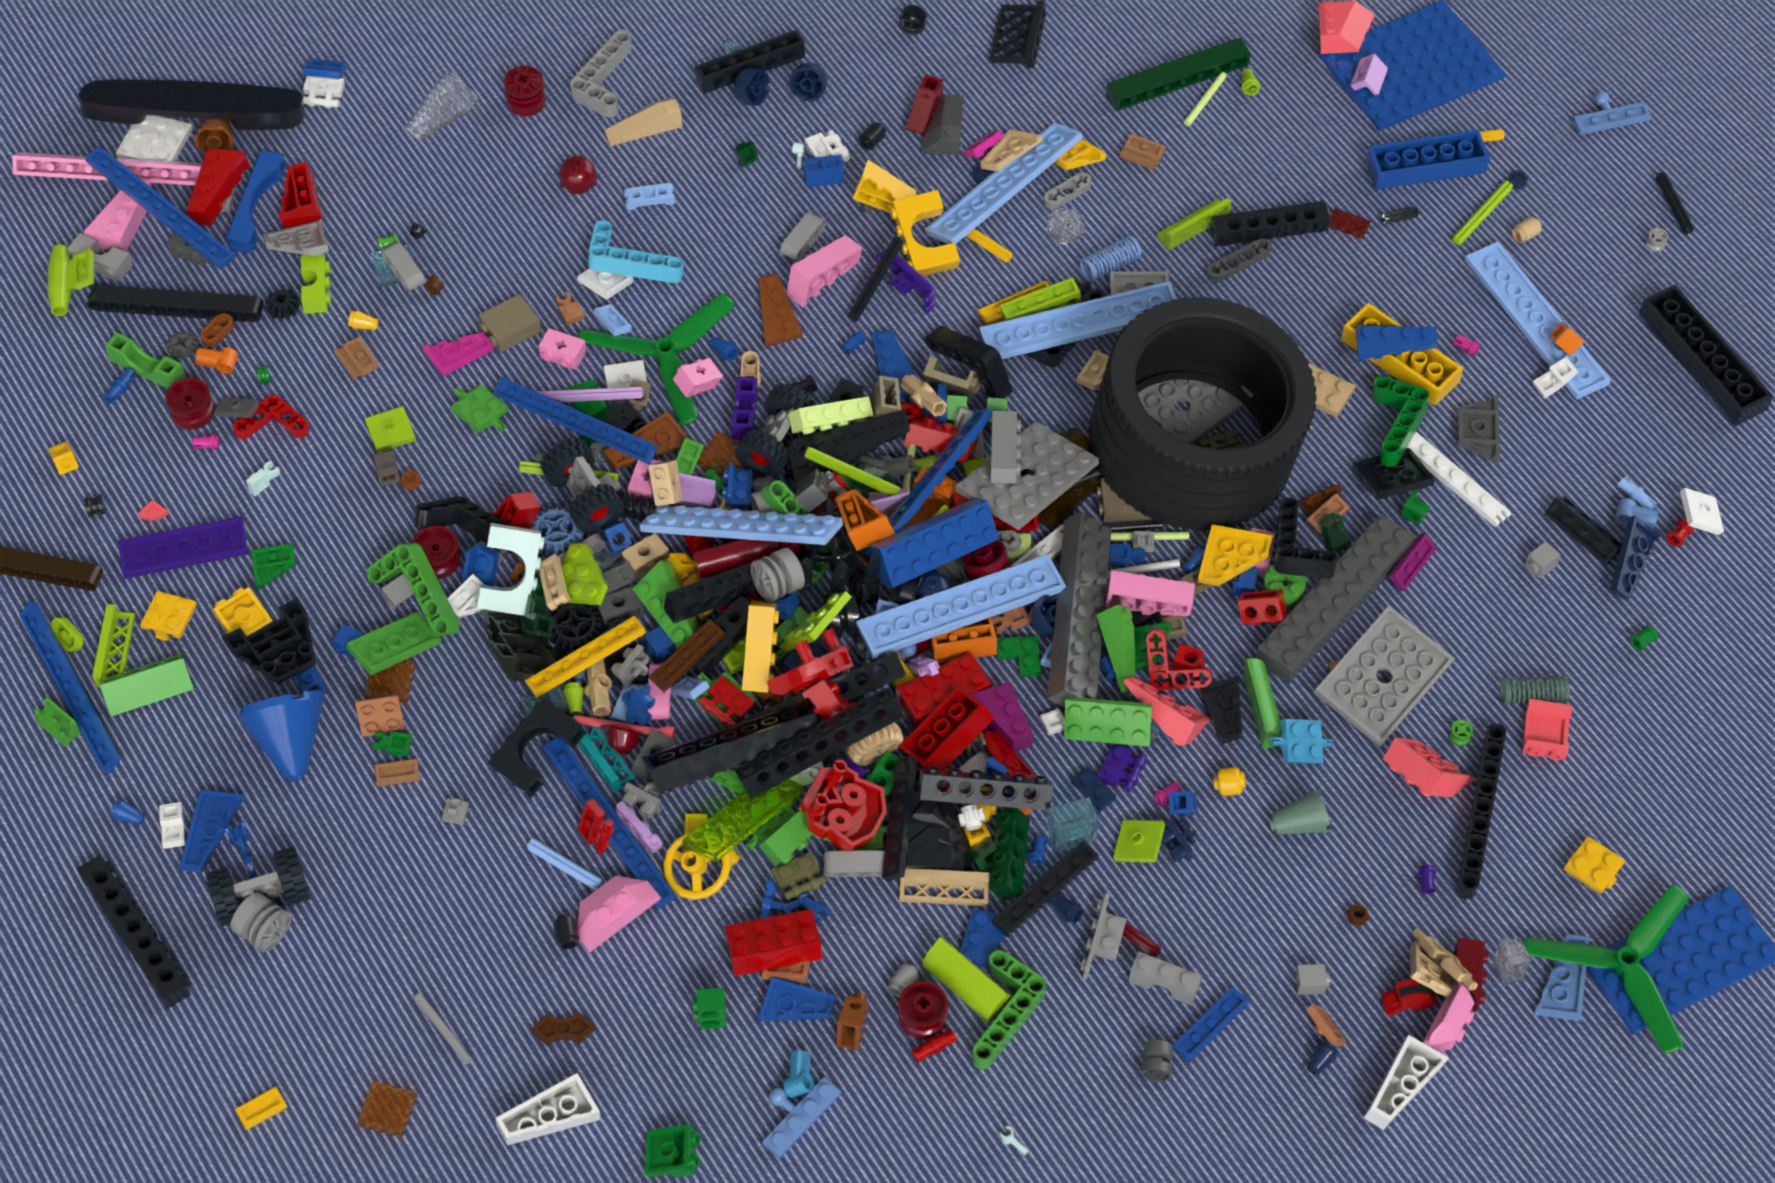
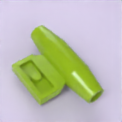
M58 244L52 247L47 279V293L52 314L56 316L67 314L72 289L80 290L94 283V252L88 248L73 255V258L70 260L69 253L67 252L68 248L65 245Z

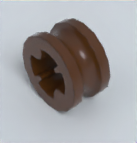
M430 276L428 282L424 284V288L430 294L439 295L444 288V283L439 278Z

